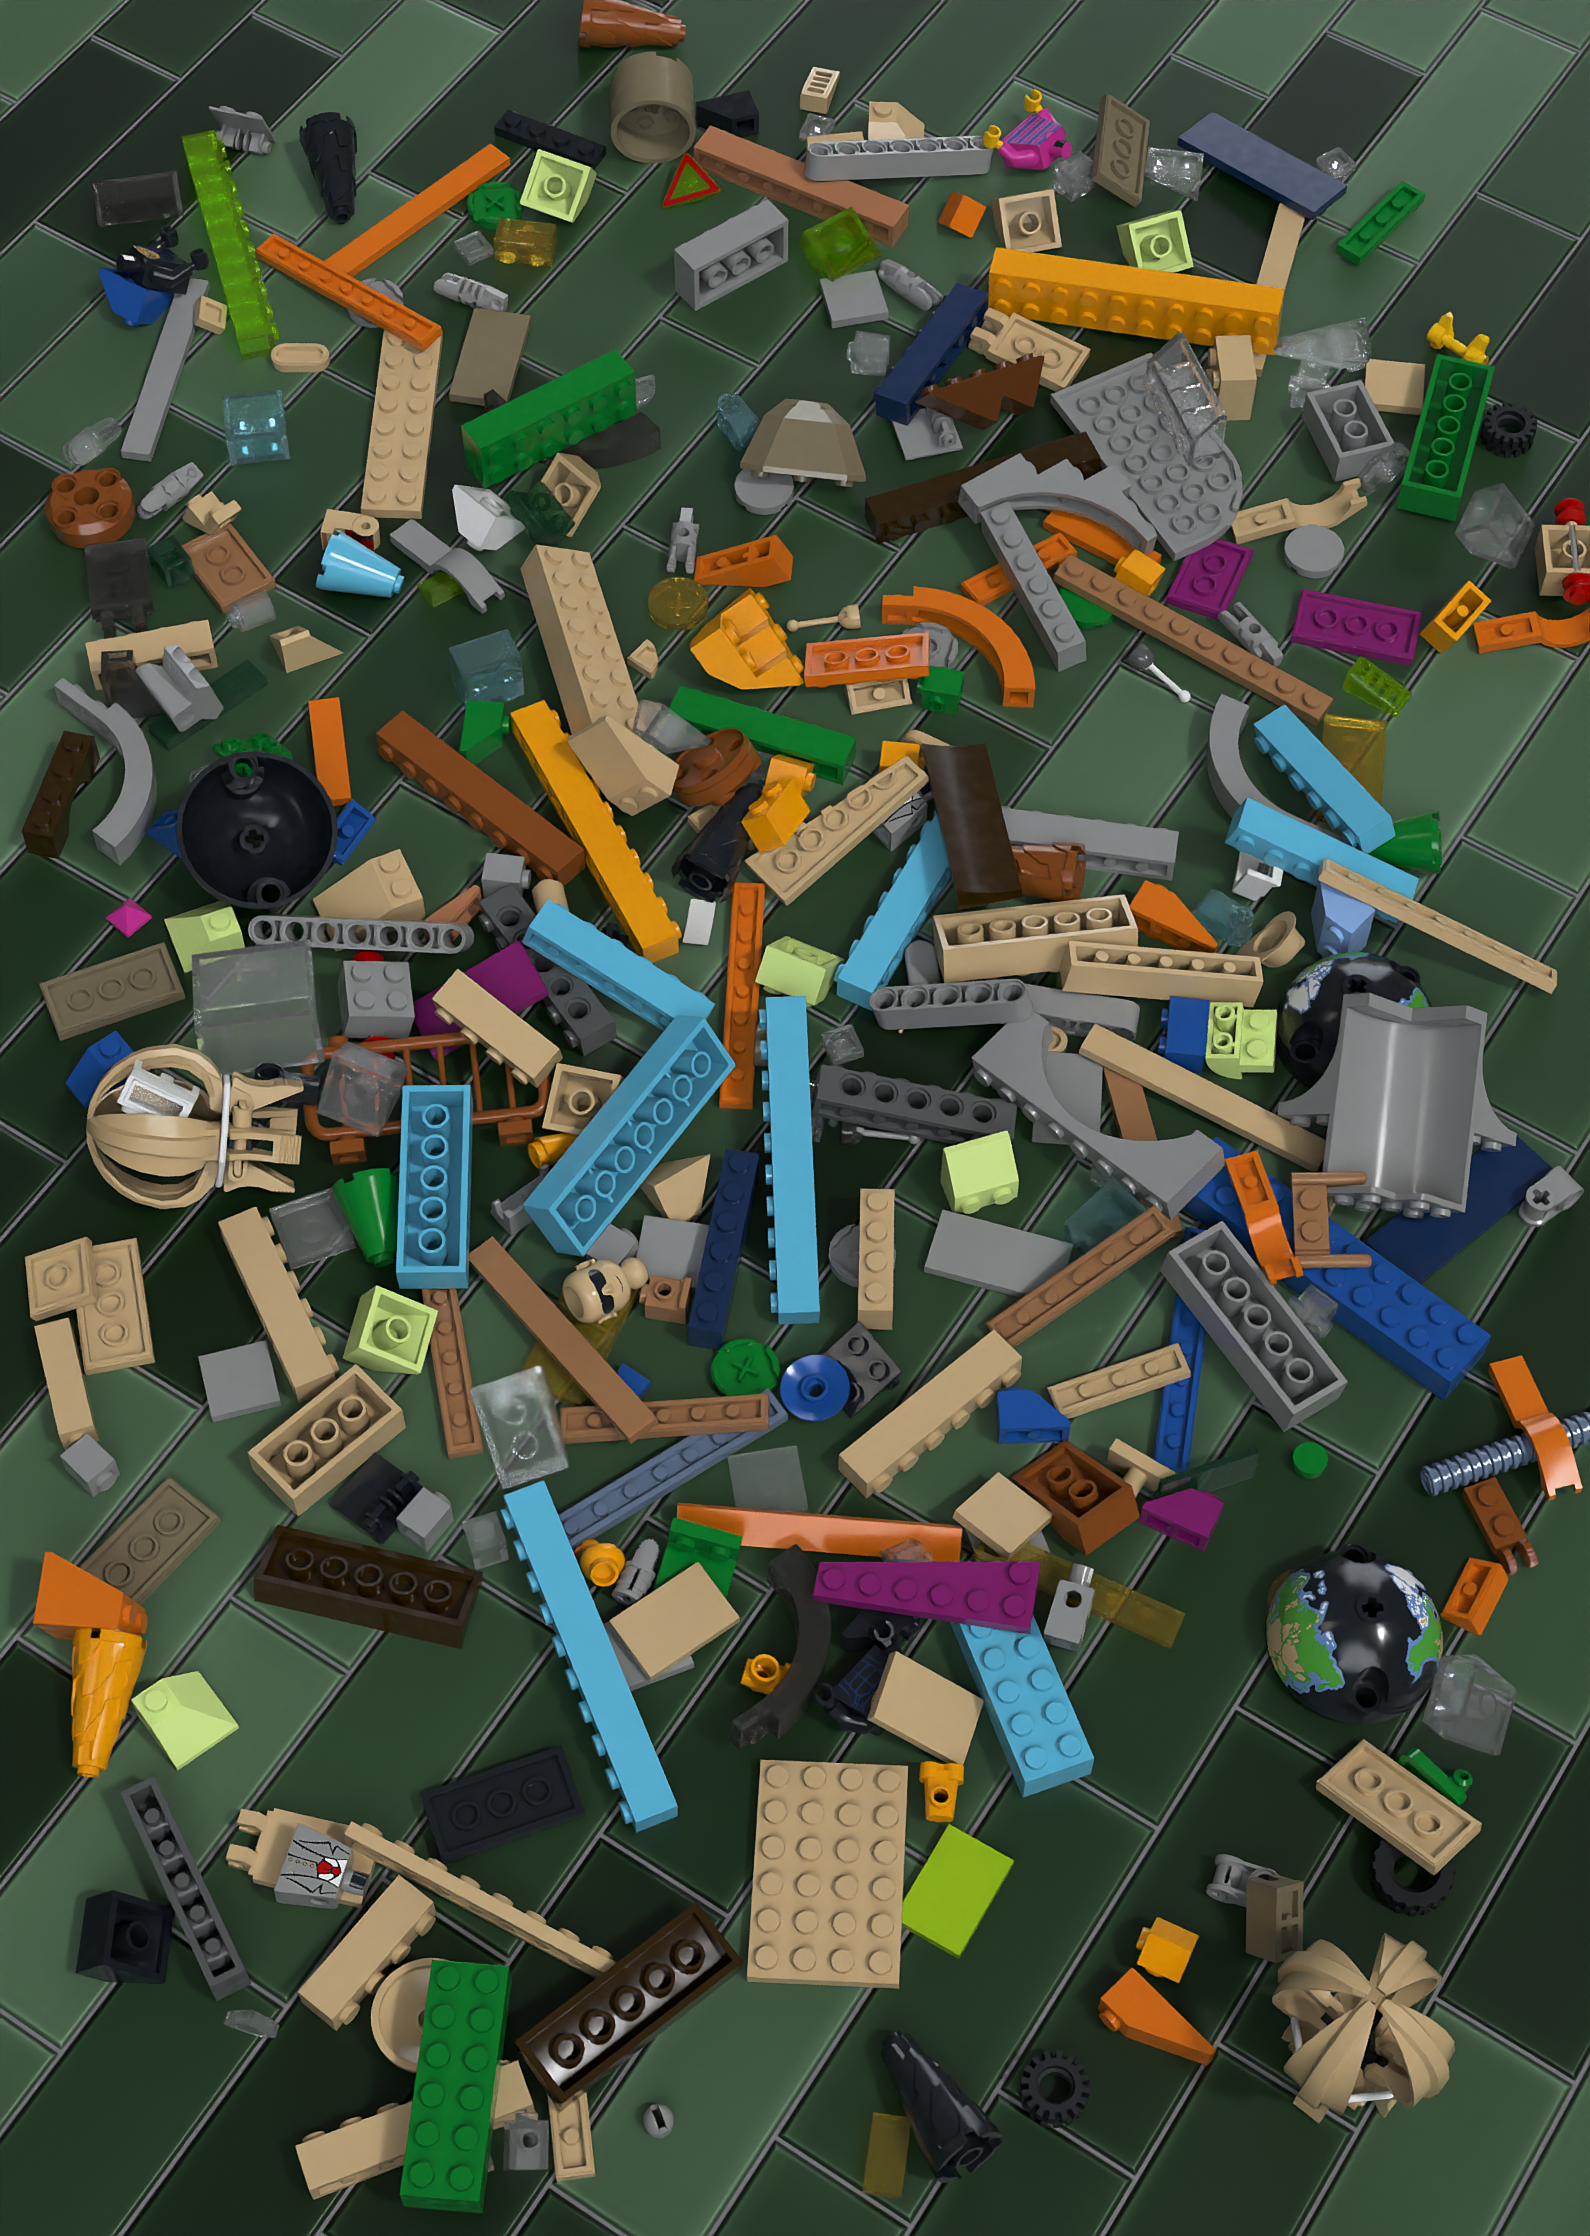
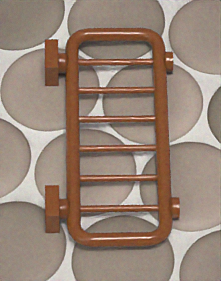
M460 1032L348 1044L346 1036H333L328 1039V1046L313 1049L304 1057L300 1073L314 1075L316 1063L322 1060L336 1059L342 1127L325 1128L321 1126L318 1121L317 1106L303 1104L305 1124L313 1137L321 1141H330V1154L333 1165L367 1162L364 1137L401 1133V1120L383 1122L376 1054L403 1051L406 1085H413L410 1051L436 1048L440 1085H447L443 1047L469 1044L476 1112H473V1125L498 1123L500 1146L528 1144L534 1141L531 1119L539 1117L546 1112L551 1091L550 1074L538 1086L539 1097L535 1104L516 1107L514 1081L511 1074L512 1068L505 1063L510 1108L483 1111L476 1044L470 1043ZM370 1055L376 1123L349 1126L343 1058Z

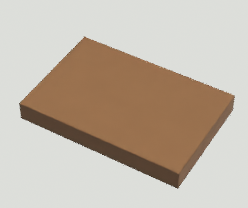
M231 523L213 535L205 533L177 547L180 558L223 614L276 587L275 579Z

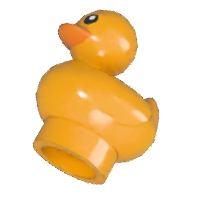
M587 1539L574 1550L576 1559L580 1561L581 1572L587 1579L598 1586L612 1585L624 1570L625 1556L615 1544L599 1543L595 1539Z

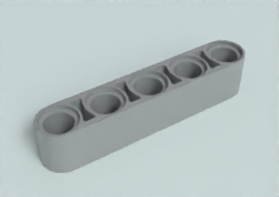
M1019 979L883 987L874 991L869 999L871 1009L879 1026L885 1030L1015 1023L1028 1019L1033 1012V1004L1026 985Z
M1025 984L1033 1004V1011L1050 1022V1026L1060 1028L1065 1034L1087 1037L1096 1023L1131 1042L1136 1038L1140 1007L1133 1001L1087 993L1062 991V989Z

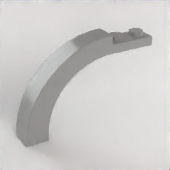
M61 678L54 684L59 704L107 739L116 748L125 763V778L120 796L107 817L92 830L97 849L118 865H121L142 841L155 811L157 780L149 746L136 721L119 704L115 702L111 707L107 708L101 701H94L87 696L86 692L79 685H72L64 678Z
M1221 694L1211 718L1206 748V764L1212 788L1228 815L1233 818L1234 812L1248 797L1345 843L1341 836L1280 809L1256 789L1243 768L1238 749V740L1246 726L1250 706Z

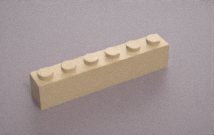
M1068 941L1060 964L1062 991L1160 1000H1170V996L1210 1000V1002H1243V1007H1253L1264 982L1260 957Z
M253 1207L219 1221L218 1225L222 1239L298 1403L316 1397L336 1381L335 1374L340 1371L333 1354L326 1355L322 1346L326 1345V1340L319 1325L313 1327L309 1318L313 1317V1313L307 1299L303 1298L300 1300L296 1291L300 1289V1285L294 1271L287 1272L283 1263L288 1261L281 1244L274 1245L271 1236L275 1235L269 1218L267 1216L261 1218L257 1207Z
M992 1330L839 1454L838 1470L865 1498H868L875 1491L877 1493L884 1491L892 1482L893 1476L901 1470L906 1472L912 1468L918 1461V1456L926 1449L930 1451L935 1449L943 1441L944 1435L952 1428H961L975 1409L978 1407L982 1409L988 1406L995 1398L996 1392L1002 1387L1009 1388L1021 1376L1022 1356L995 1330Z
M504 2060L501 2063L493 2130L535 2114L534 2105L518 2060L512 2063ZM412 2101L403 2105L390 2103L379 2108L377 2115L363 2120L362 2117H354L341 2123L340 2129L327 2134L324 2131H318L302 2139L303 2143L296 2145L295 2148L313 2200L403 2166Z

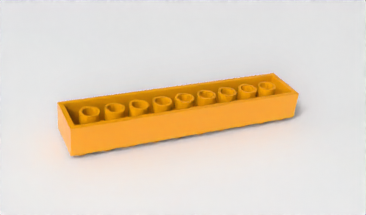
M996 247L989 271L988 308L990 307L1002 312L1008 317H1011L1014 312L1028 320L1206 346H1214L1215 336L1250 335L1253 352L1274 355L1280 331L1285 289Z

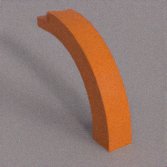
M914 586L913 596L899 594L883 595L882 624L916 625L922 622H932L947 627L951 634L970 643L989 661L1000 682L1002 707H1034L1035 677L1027 651L1013 630L989 609L961 595L927 587Z

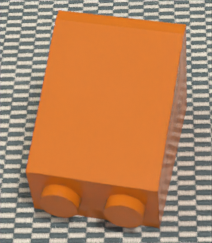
M45 1552L33 1624L58 1640H73L76 1630L92 1628L90 1638H96V1635L100 1634V1629L121 1631L140 1637L141 1634H145L148 1617L142 1606L123 1592L55 1553Z

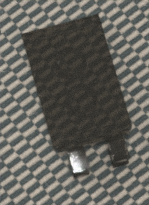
M139 538L85 546L91 614L93 620L96 619V623L101 622L104 639L117 637L115 620L132 618L135 633L148 631L146 616L151 615V612L154 611L146 539Z

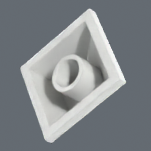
M454 485L452 489L458 532L468 539L467 544L475 550H498L527 528L530 521L490 489Z

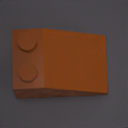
M1067 1440L1055 1446L1012 1477L1013 1483L1022 1491L1025 1490L1026 1494L1053 1514L1050 1525L1058 1534L1086 1556L1140 1517L1132 1486Z

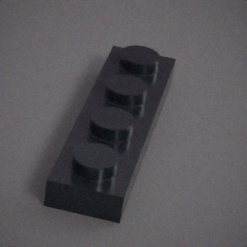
M510 109L504 113L494 126L496 136L535 151L540 149L591 167L593 170L596 169L606 155V146Z

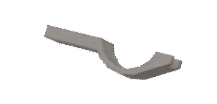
M410 519L390 534L391 543L433 575L438 570H441L454 578L468 596L471 605L482 614L487 611L484 601L490 596L494 595L499 600L505 597L502 588L471 553L462 548L451 549L415 520Z

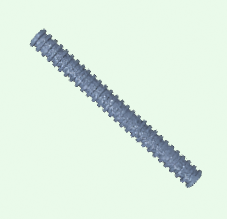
M1582 1412L1580 1416L1574 1415L1570 1417V1420L1565 1418L1560 1421L1566 1431L1572 1449L1577 1448L1578 1444L1583 1446L1590 1441V1412ZM1523 1432L1520 1437L1515 1435L1510 1440L1506 1438L1501 1440V1443L1494 1442L1490 1447L1488 1445L1482 1446L1481 1451L1473 1449L1471 1454L1464 1452L1461 1454V1458L1456 1455L1451 1458V1461L1444 1459L1441 1461V1464L1438 1462L1432 1463L1431 1468L1428 1465L1423 1466L1420 1478L1425 1491L1433 1497L1437 1496L1439 1491L1445 1493L1448 1492L1449 1488L1454 1490L1459 1485L1466 1486L1469 1481L1475 1483L1478 1482L1479 1478L1482 1480L1487 1479L1489 1474L1495 1476L1498 1475L1499 1471L1504 1473L1509 1468L1516 1469L1519 1464L1525 1466L1529 1461L1531 1463L1536 1462L1537 1458L1529 1438Z

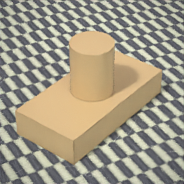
M1117 1438L1109 1448L1106 1464L1125 1474L1122 1480L1132 1486L1135 1498L1143 1485L1163 1497L1171 1494L1178 1473Z

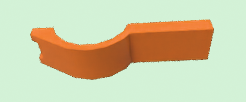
M1590 607L1579 615L1562 620H1547L1540 617L1536 611L1474 622L1473 632L1478 653L1483 654L1537 643L1553 648H1567L1590 641Z
M1258 1150L1225 1159V1166L1245 1218L1256 1258L1269 1285L1276 1284L1277 1280L1296 1275L1298 1278L1303 1276L1298 1256H1294L1288 1243L1278 1203Z
M1523 1356L1490 1363L1488 1373L1514 1428L1522 1429L1533 1446L1540 1470L1541 1487L1548 1501L1555 1499V1489L1571 1485L1574 1494L1580 1493L1583 1487L1566 1431L1559 1419L1553 1413H1549Z

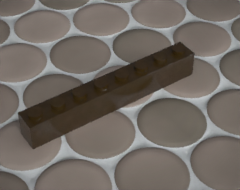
M1085 431L865 498V519L878 544L894 541L909 534L923 532L929 528L949 524L955 520L968 517V514L958 503L961 485L1019 453L1026 461L1034 465L1037 475L1068 459L1073 467H1077L1081 471L1084 480L1099 472L1100 455Z

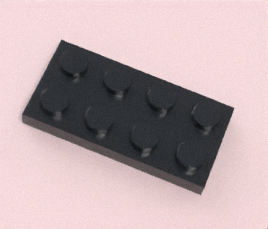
M561 1745L420 1793L441 1861L444 1865L585 1817V1811Z

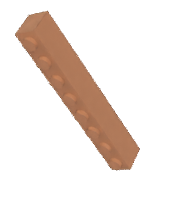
M709 126L694 146V161L704 172L893 248L908 227V204L849 180H811L804 175L805 163L724 130Z

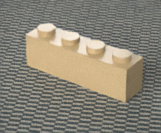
M208 620L192 621L187 624L161 627L155 630L130 633L124 636L85 643L96 691L142 682L135 670L144 664L162 666L164 647L178 645L199 671L218 667Z
M459 969L454 972L432 998L437 1009L435 1014L448 1025L454 1022L462 1028L460 1033L473 1045L477 1042L481 1043L487 1048L485 1053L499 1065L505 1062L513 1069L511 1074L524 1085L530 1082L538 1088L556 1067V1064L563 1058L560 1049Z
M860 1189L858 1322L860 1321L866 1329L892 1330L895 1189Z
M398 1875L300 1988L298 1994L301 2002L336 2031L342 2023L345 2025L349 2024L360 2010L359 2004L368 1993L373 1995L378 1991L386 1978L384 1974L393 1964L399 1965L407 1957L411 1949L409 1945L418 1935H425L431 1929L436 1920L434 1917L436 1915L434 1902L402 1876Z

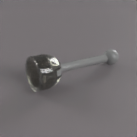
M841 1122L840 1144H856L864 1136L908 1140L911 1144H917L921 1140V1137L897 1132L865 1130L863 1125Z

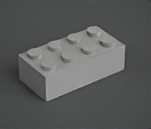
M767 199L736 217L728 219L719 226L705 231L702 235L689 242L681 244L674 249L675 291L697 311L788 261V219Z

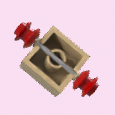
M1565 498L1555 505L1556 525H1541L1535 545L1540 596H1563L1567 602L1575 605H1581L1590 600V526L1583 525L1586 521V515L1584 514L1585 506L1578 499Z

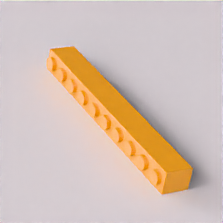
M545 700L511 712L512 733L572 840L584 848L585 863L626 935H629V941L636 954L654 963L679 953L678 939L682 938L677 922L675 920L670 921L668 918L667 906L661 896L656 897L648 872L643 873L639 867L641 864L637 852L634 848L629 849L627 846V838L622 826L615 825L609 803L607 801L602 802L599 797L600 790L593 778L589 779L586 774L587 769L568 744L567 740L570 735L568 732H562L557 712L555 710L550 711Z

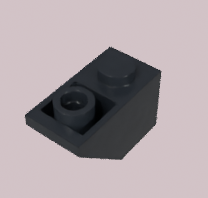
M747 90L697 101L696 124L705 130L709 126H713L743 138L759 134V112L750 91Z

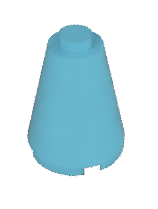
M335 530V535L332 534L322 558V570L325 572L323 575L318 574L316 588L391 598L394 593H400L405 577L400 575V568L342 531Z

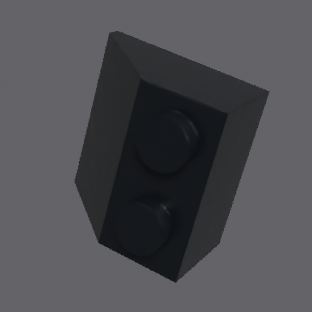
M115 1890L87 1898L76 1973L104 1982L165 1983L174 1909Z

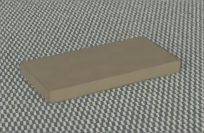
M1106 93L1100 101L1091 180L1136 207L1142 200L1150 121Z
M474 308L450 388V401L495 408L509 402L531 326V315Z
M165 942L39 984L60 1041L186 999Z
M168 1477L79 1568L123 1592L141 1606L222 1523L221 1518L172 1478Z

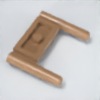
M1365 1172L1291 1173L1295 1257L1298 1256L1302 1269L1368 1268L1372 1264V1258L1369 1254H1330L1327 1186L1364 1185L1367 1182V1174Z

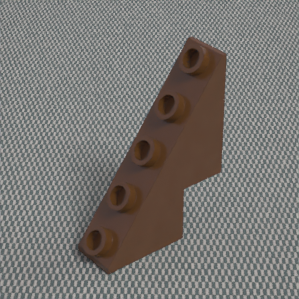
M1033 353L1016 359L1017 363L1010 365L1009 361H1005L993 366V371L988 373L983 368L969 374V379L962 380L961 376L946 381L945 387L938 388L937 384H933L920 390L922 396L916 399L915 403L978 429L985 430L998 422L1000 408L1018 416L1034 408L1045 357L1042 355L1034 357Z

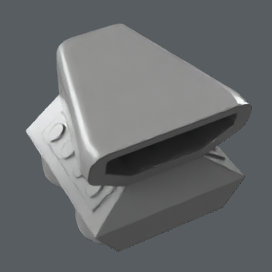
M178 645L164 647L162 666L144 664L135 670L150 695L180 732L187 730L201 719H217L224 708L205 678Z

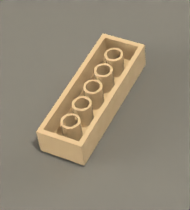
M1125 894L933 916L934 947L944 983L978 979L989 980L1013 975L1027 976L1031 973L1048 971L1053 973L1060 972V964L1068 941L1138 946V927Z

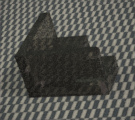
M133 650L101 652V684L108 708L116 702L132 718L167 716L136 674L137 665Z

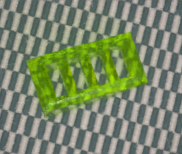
M1362 656L1357 659L1347 672L1342 688L1394 717H1397L1412 697V693ZM1381 689L1386 690L1383 695L1379 693ZM1394 694L1397 698L1392 703L1389 699Z

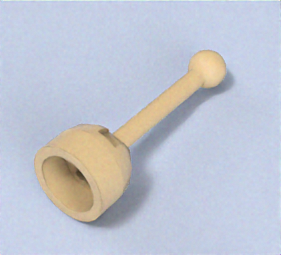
M858 604L843 607L838 616L801 622L790 620L787 623V629L795 632L798 628L836 622H839L846 629L861 628Z

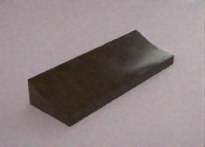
M922 744L924 764L930 780L931 794L959 910L1023 897L986 744L968 746Z
M277 1525L254 1576V1596L257 1602L462 1649L471 1614L483 1582V1572Z
M695 1902L514 2042V2047L531 2068L560 2113L740 1971L743 1960Z

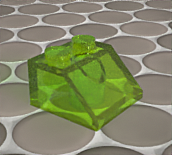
M852 206L804 231L799 244V248L813 270L832 282L881 256L880 250Z

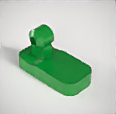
M1410 1748L1398 1760L1397 1763L1461 1808L1467 1798L1465 1792L1473 1782V1778L1468 1771L1457 1769L1448 1778L1439 1767L1417 1748Z

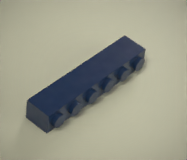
M957 283L950 293L945 294L937 311L931 313L928 323L917 332L914 342L903 351L897 365L891 367L883 384L877 386L873 396V400L876 402L877 416L906 426L909 425L922 407V405L915 403L916 399L922 396L920 390L933 384L938 385L970 341V335L975 327H980L985 319L983 317L988 310V293Z
M726 1149L688 1324L689 1346L719 1350L724 1345L759 1178L758 1153Z

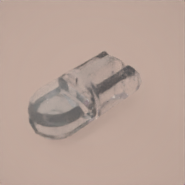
M111 416L103 418L91 427H85L62 446V457L71 464L82 466L88 464L106 451V446L122 434L121 425H117L118 420Z

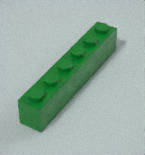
M679 686L666 713L667 733L697 741L712 732L726 728H736L749 738L762 761L770 763L772 757L780 754L814 764L812 773L816 774L817 778L841 785L844 784L856 756V738L844 732H835L821 728L813 723L801 722L783 714H774L761 710L756 706H747L731 701L726 697H717L704 693L695 688L690 689Z

